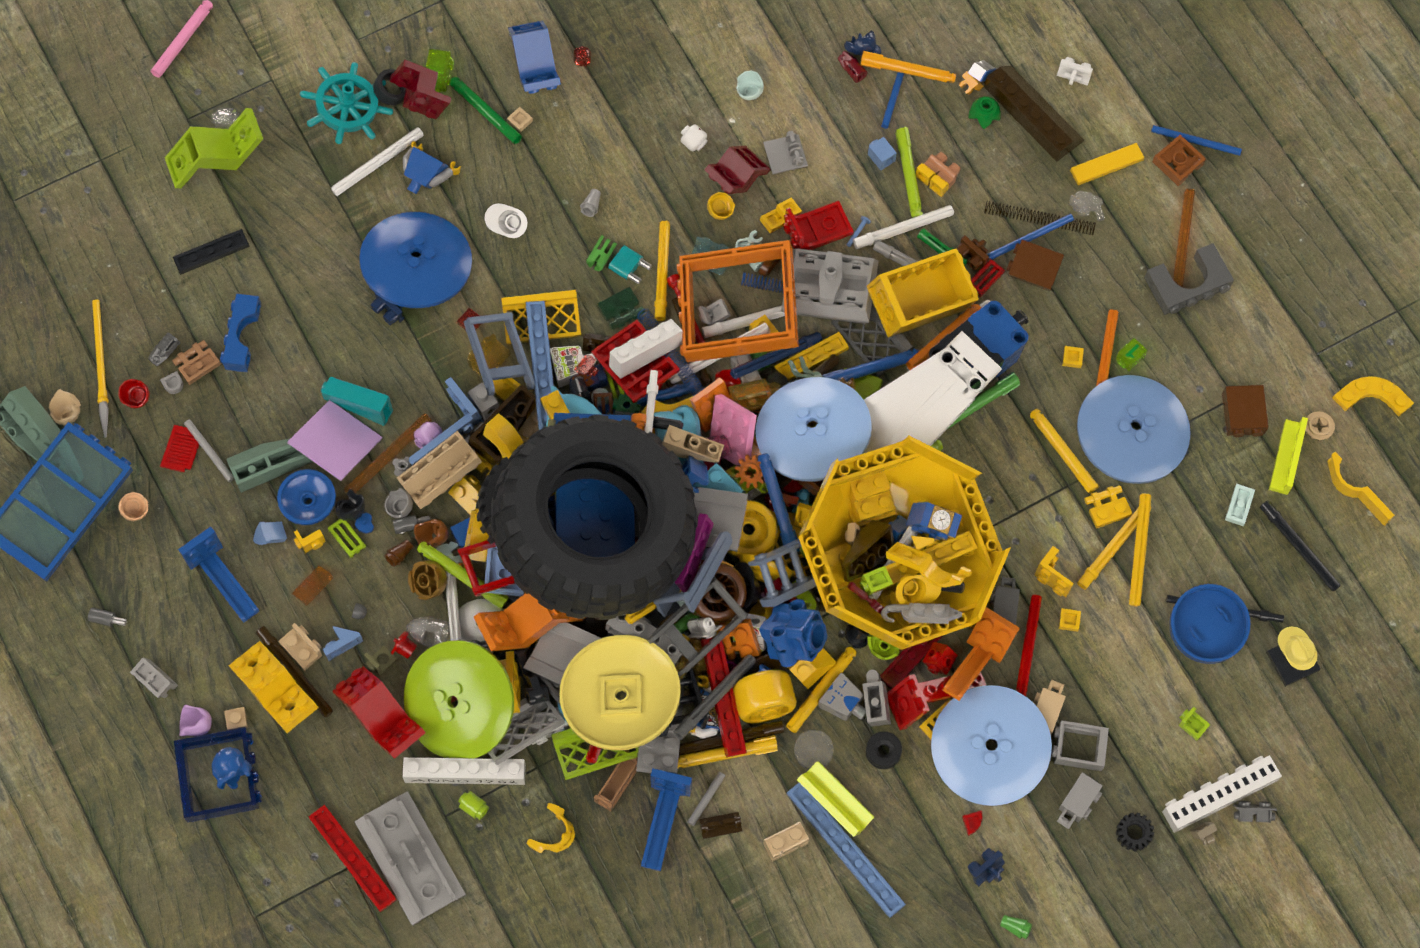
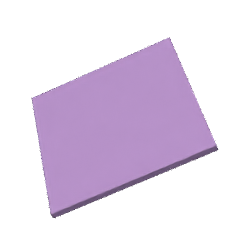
M329 400L287 443L342 481L383 437Z

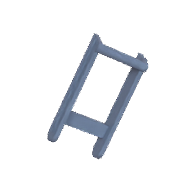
M512 312L467 318L464 321V326L488 395L492 396L495 393L493 380L523 376L527 389L533 390L535 386L534 378L518 336ZM504 321L519 365L489 369L474 324Z
M721 532L713 546L705 548L701 559L704 562L687 592L679 593L680 589L674 582L663 596L653 601L658 612L663 617H666L673 602L684 601L691 613L695 611L732 544V536L729 532Z

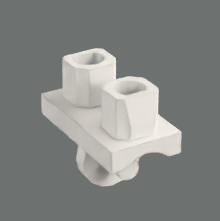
M1066 57L1065 60H1061L1057 76L1070 80L1069 85H1072L1075 81L1088 86L1093 69L1091 64L1084 62L1079 65L1075 63L1074 59Z

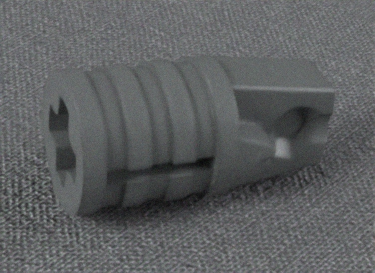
M167 332L154 347L147 359L153 365L159 366L180 345V341Z

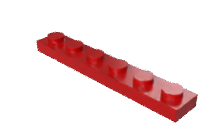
M713 638L701 640L702 648ZM722 640L704 656L711 692L729 674ZM732 687L715 705L726 758L747 753Z
M325 804L308 816L380 913L397 900Z

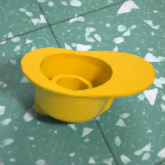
M906 575L896 585L895 595L900 604H928L938 598L941 593V587L928 582L922 575Z

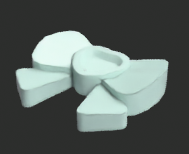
M450 542L436 548L457 564L463 562L460 555L453 556L452 553L458 547L457 543Z

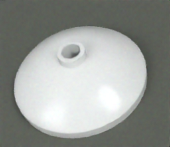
M476 599L464 604L459 608L462 640L469 642L472 640L485 641L479 627L476 625L474 616L481 612L503 611L504 609H500L486 599Z

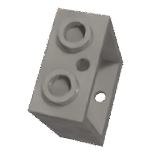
M1061 720L1059 726H1055L1054 738H1057L1056 745H1053L1051 757H1055L1054 764L1102 771L1105 766L1109 728ZM1064 731L1096 736L1095 761L1061 757Z

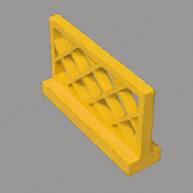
M576 290L501 298L503 313L516 311L520 314L514 321V324L522 332L519 336L521 343L529 342L528 326L523 330L516 324L522 317L527 320L525 315L526 302L545 301V309L552 306L557 310L552 318L546 315V319L549 320L547 327L552 322L559 328L555 334L548 333L549 340L581 336ZM574 304V312L570 316L562 311L565 305ZM559 313L568 318L562 326L554 321ZM569 321H572L577 327V332H568L564 327ZM505 326L506 343L512 344Z

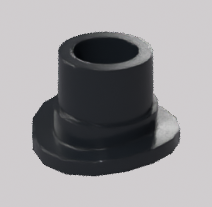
M851 624L845 628V637L851 646L861 649L868 644L869 633Z

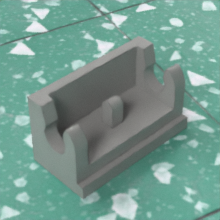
M144 657L130 672L157 698H166L168 690H173L178 686L154 662Z

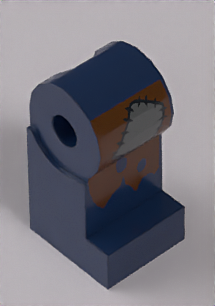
M601 364L570 379L571 382L576 378H582L589 392L608 385L607 377Z

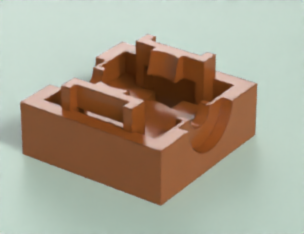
M1179 135L1157 153L1152 162L1179 186L1194 170L1197 171L1204 165L1206 158ZM1173 163L1176 168L1172 169L1169 164Z

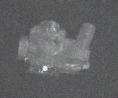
M1078 191L1075 195H1071L1069 204L1073 206V210L1078 212L1079 216H1088L1090 211H1095L1098 221L1105 219L1101 207L1103 200L1099 196L1085 191Z

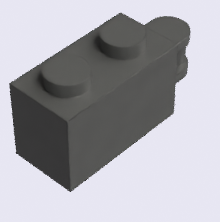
M1002 576L1000 586H996L995 591L990 596V603L993 604L992 611L1016 625L1020 589H1015L1016 578Z

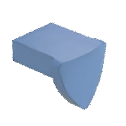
M259 522L254 533V543L265 545L284 542L287 537L282 522Z

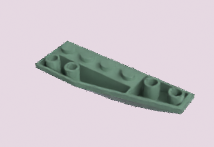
M26 386L9 392L0 404V426L15 444L38 461L61 432ZM64 438L47 461L80 484L84 479V475L70 445ZM50 471L53 475H55L58 479L65 483L69 488L75 490L74 487H72L70 484H68L63 479L54 474L52 471Z
M290 439L263 443L227 458L241 493L313 461L289 445L287 442Z

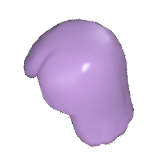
M184 705L180 716L179 735L183 737L207 734L212 723L210 713L203 708Z

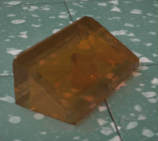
M318 566L294 590L292 595L307 606L333 579L332 574Z

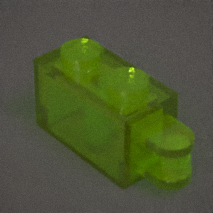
M429 49L426 68L438 72L435 91L439 93L441 91L446 92L447 85H450L451 80L450 69H454V59L451 57V51Z

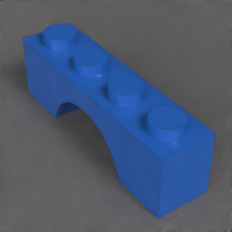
M236 294L235 300H232V317L228 318L227 324L229 331L224 337L225 351L221 352L220 362L223 363L225 370L248 372L251 354L248 347L241 344L239 338L242 330L248 324L259 319L261 309L259 296Z

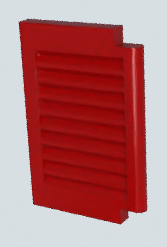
M173 426L160 464L161 468L185 473V470H191L199 443L187 427Z

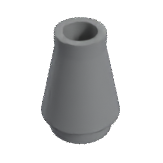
M591 189L580 205L583 215L593 217L598 213L601 195L599 190Z

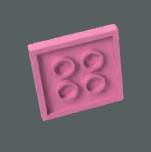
M722 394L715 395L709 440L723 444L721 456L736 466H741L738 462L740 458L746 461V454L751 458L757 415Z

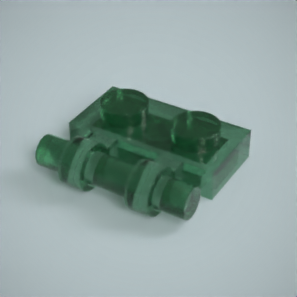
M630 287L597 303V307L606 321L614 319V321L609 323L612 330L625 326V323L632 319H638V313L644 309L643 306L637 309L634 308L639 305V301ZM628 310V314L620 316L621 313ZM643 310V311L639 314V318H640V315H642L643 313H645V310Z

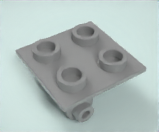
M788 131L786 137L763 142L772 174L808 167L799 135H796L793 131Z

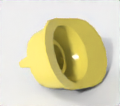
M1292 626L1284 628L1278 635V644L1287 661L1297 670H1307L1313 667L1317 661V651L1314 643L1302 629Z

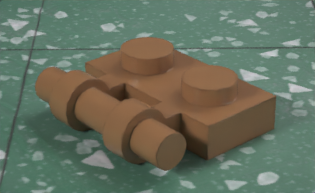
M204 340L198 344L197 342L191 345L192 348L184 353L180 352L177 354L178 357L172 360L175 366L181 363L184 364L178 370L189 385L221 365L211 348L203 352L202 349L208 346ZM197 353L198 356L194 357L190 361L188 360L190 357Z

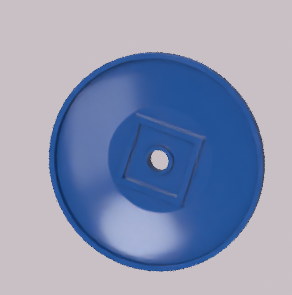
M406 212L384 219L370 230L360 249V268L368 286L382 299L406 308H427L448 301L464 287L472 267L471 249L462 232L446 219L423 212ZM414 252H418L421 254V256L413 257L411 254Z

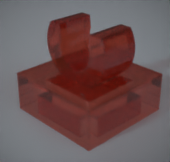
M585 355L574 369L579 375L587 373L594 377L599 371L593 366L596 359L591 355Z

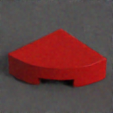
M982 810L962 816L968 836L974 834L979 829L982 822Z

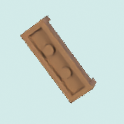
M637 757L618 763L599 794L594 796V802L610 812L613 810L637 773Z

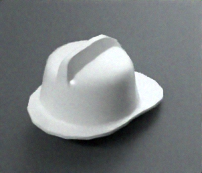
M498 203L490 206L485 213V223L495 233L509 238H517L523 235L527 229V218L519 209Z

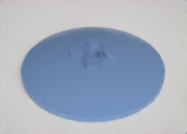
M1123 375L1105 380L1087 395L1078 413L1077 434L1085 455L1097 469L1107 476L1122 482L1143 484L1157 481L1167 476L1180 464L1189 447L1190 424L1183 405L1168 388L1146 377ZM1137 422L1141 428L1135 430L1132 428L1131 423Z

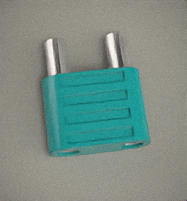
M624 245L610 262L608 269L626 280L630 279L639 284L641 278L634 275V271L639 265L647 270H650L652 265L643 260V256Z

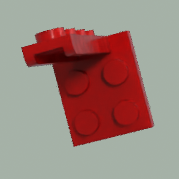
M982 673L978 675L969 689L987 686ZM915 674L907 676L887 692L888 704L899 730L907 729L929 712L930 709L927 703L952 698V696L943 691V688L952 676L918 683Z

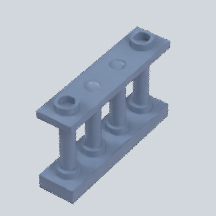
M799 539L767 554H758L754 556V560L748 562L749 566H760L768 591L766 593L767 596L760 599L762 607H775L816 587L812 573L810 572V576L804 575L796 550L801 547ZM787 553L790 554L797 576L796 582L793 584L789 581L782 555ZM772 560H775L782 582L781 590L779 591L775 590L767 565Z

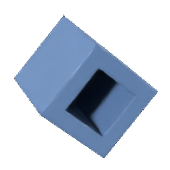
M884 137L870 143L868 156L880 170L895 162L897 152Z

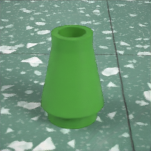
M1004 915L1000 924L1001 927L1020 939H1027L1032 928V924L1028 920Z

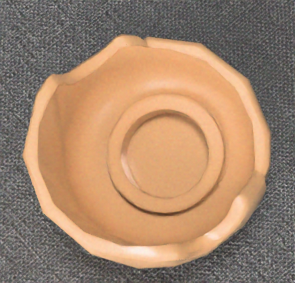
M127 493L120 499L119 512L126 520L139 521L148 512V501L140 493Z

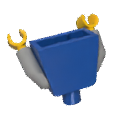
M416 141L411 143L412 148L403 156L404 175L412 179L407 189L415 194L418 193L422 185L431 189L446 181L452 175L460 173L461 166L454 168L456 162L452 161L450 168H447V164L423 152L422 143L416 147Z

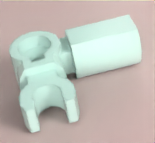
M754 230L748 238L745 237L744 239L737 240L735 248L761 244L763 238L754 239L753 237L757 235V231ZM764 262L750 263L749 266L757 272Z

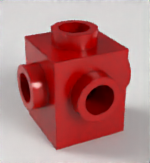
M933 642L922 662L928 667L929 672L938 675V673L947 675L958 655L948 645Z

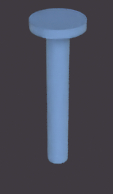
M861 216L862 222L846 244L848 247H851L853 239L857 238L865 224L871 223L867 217Z

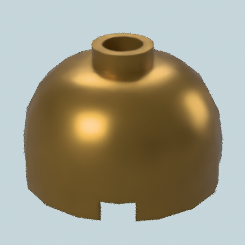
M424 560L415 563L412 571H409L408 574L410 590L419 596L418 598L422 600L432 599L441 595L448 583L446 570L435 561Z

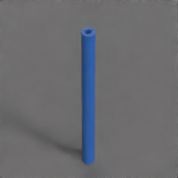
M1153 125L1151 130L1153 133L1171 138L1181 135L1190 143L1240 156L1242 151L1241 148Z
M1072 214L1066 215L988 253L989 259L997 258L1013 250L1016 243L1020 244L1022 239L1030 242L1073 221L1074 218Z

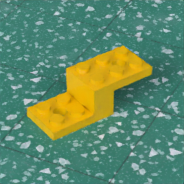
M260 641L228 665L286 733L318 709L316 703L302 690L287 669Z

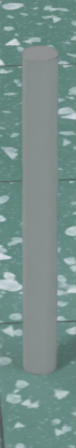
M190 419L187 420L184 425L226 480L228 482L233 481L234 476L193 422Z

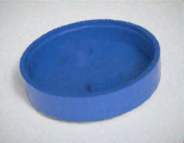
M1215 584L1199 585L1186 591L1174 605L1169 620L1170 634L1176 647L1189 659L1204 664L1221 663L1236 655L1246 643L1250 633L1249 612L1242 599L1230 589Z

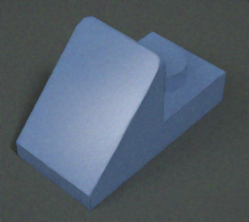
M333 626L339 640L327 643L323 651L328 661L363 642V639L359 632Z

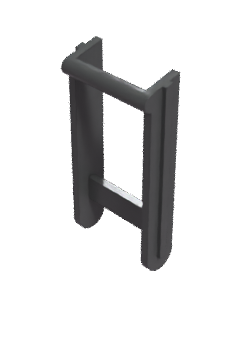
M715 576L704 595L714 588L737 614L726 627L697 652L673 625L689 610L687 605L683 604L647 640L651 644L664 633L684 655L688 662L677 671L679 677L687 673L748 616L745 610L739 606Z

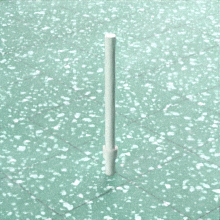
M656 370L650 371V381L646 391L648 394L645 423L646 433L652 432L655 399L659 388L657 385L658 371Z

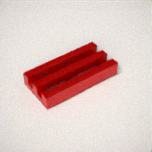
M992 259L971 279L972 285L977 290L980 298L1005 273V270ZM993 266L994 268L975 286L974 283ZM998 270L999 272L980 290L979 288Z

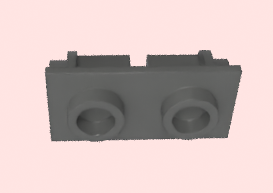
M1239 801V804H1233L1237 811H1234V819L1238 820V822H1253V814H1256V822L1271 823V821H1275V813H1272V810L1277 811V808L1271 805V802L1260 801L1259 804H1251L1250 801Z

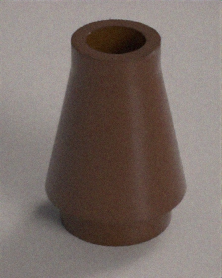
M406 539L402 543L388 549L384 557L391 566L400 565L413 549V545Z

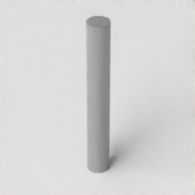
M718 772L687 821L690 825L694 826L725 778L722 772Z

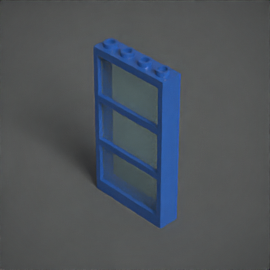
M68 422L0 508V548L45 581H48L133 471L132 467H130L131 462L124 457H121V459L114 455L116 452L107 445L104 448L98 444L100 440L92 434L87 436L83 433L84 429L77 423L72 425Z

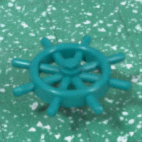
M356 62L351 63L349 73H340L330 76L324 67H319L318 72L324 81L319 86L317 93L300 92V97L315 100L318 114L307 121V126L312 127L323 121L328 127L337 131L335 138L337 144L342 143L344 132H356L362 129L370 139H374L376 135L369 127V124L375 118L376 113L386 115L394 113L392 108L378 106V98L373 90L374 84L371 85L366 79L356 75L358 69ZM386 80L382 81L383 86L386 85ZM354 86L360 88L361 91L354 94ZM330 89H332L337 97L328 96L325 94ZM366 96L370 100V104L358 102V100ZM323 102L336 105L326 110ZM356 109L368 112L362 117ZM341 111L340 119H336L332 116L335 113ZM349 113L355 119L354 121H347Z

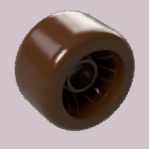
M721 563L714 576L739 606L743 608L747 595L745 581L735 568ZM708 591L701 598L695 611L692 612L699 619L711 618L713 622H724L737 615L717 591L713 597H710Z

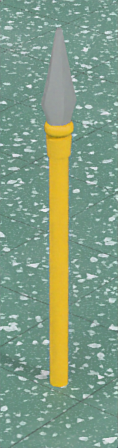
M93 300L98 377L97 403L99 404V416L104 437L106 438L109 399L105 382L100 300Z

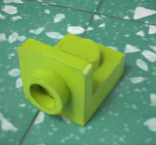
M885 566L864 574L860 578V587L868 596L893 584Z

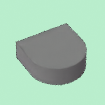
M177 371L160 379L165 390L170 394H177L183 389V381Z

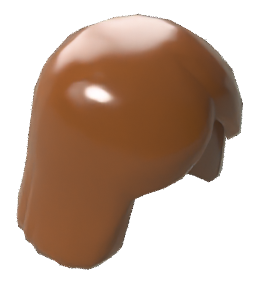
M431 519L414 526V535L418 545L421 542H426L428 546L431 545L437 548L446 542L449 537L447 526L439 519Z

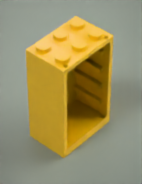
M957 248L880 274L866 286L888 338L965 311L979 300L978 292L972 285L970 274L963 264V257Z

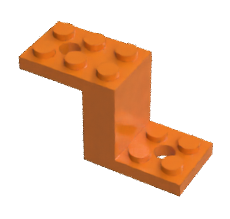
M529 593L522 595L503 611L481 612L474 616L491 651L527 648L558 623L584 620L566 616V613L555 609H547L540 605L538 600Z

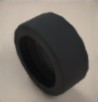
M386 69L376 78L373 90L376 97L382 103L395 106L404 101L406 88L399 87L401 93L398 95L391 94L385 90L382 81L390 80L391 75L395 71V69Z

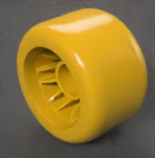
M747 500L738 551H727L736 558H739V554L742 553L752 555L767 553L777 538L778 528L773 513L765 505ZM750 524L753 526L754 532L752 535L744 533V525Z
M783 670L757 672L740 679L733 686L739 717L746 723L771 721L789 714L796 707L797 701L791 678Z

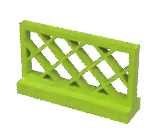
M571 728L551 734L565 780L638 756L637 747L636 751L630 753L623 750H610L617 754L614 758L608 759L604 757L608 750L604 749L601 755H599L597 762L593 765H588L585 763L588 750L580 747L585 741L577 736ZM565 748L573 749L569 757L561 754L560 750ZM577 751L585 754L582 761L573 759ZM570 762L578 765L576 770L567 772L566 768Z

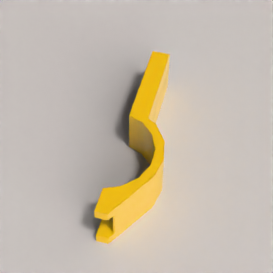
M1336 452L1331 454V458L1327 462L1331 479L1336 489L1345 496L1358 497L1384 526L1388 524L1395 515L1368 486L1360 488L1347 484L1340 474L1342 458Z
M899 542L895 543L886 552L887 559L918 570L928 582L938 587L944 588L961 585L962 581L972 574L971 570L965 567H961L957 573L943 571L933 561L931 554Z

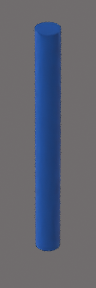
M897 72L882 121V128L887 129L905 73Z

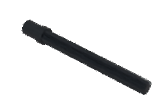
M1269 500L1265 501L1259 508L1268 517V520L1271 523L1273 522L1331 591H1336L1341 586L1340 583L1285 521L1279 510L1277 511Z

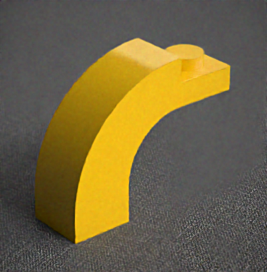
M499 413L485 426L483 435L498 448L502 458L507 457L509 459L512 453L524 443L516 429Z

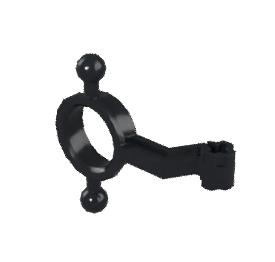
M470 641L484 648H489L486 641ZM536 641L527 648L514 651V660L518 665L525 688V698L529 706L549 701L547 686L544 683L539 684L537 676L523 668L527 662L526 657L533 651ZM509 650L492 652L504 660L506 659V652H509Z

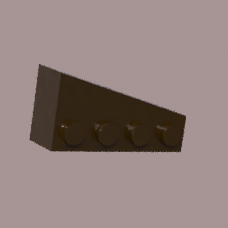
M521 384L470 436L468 444L493 467L496 464H500L502 455L498 448L483 435L486 424L499 413L518 431L533 405L535 396Z

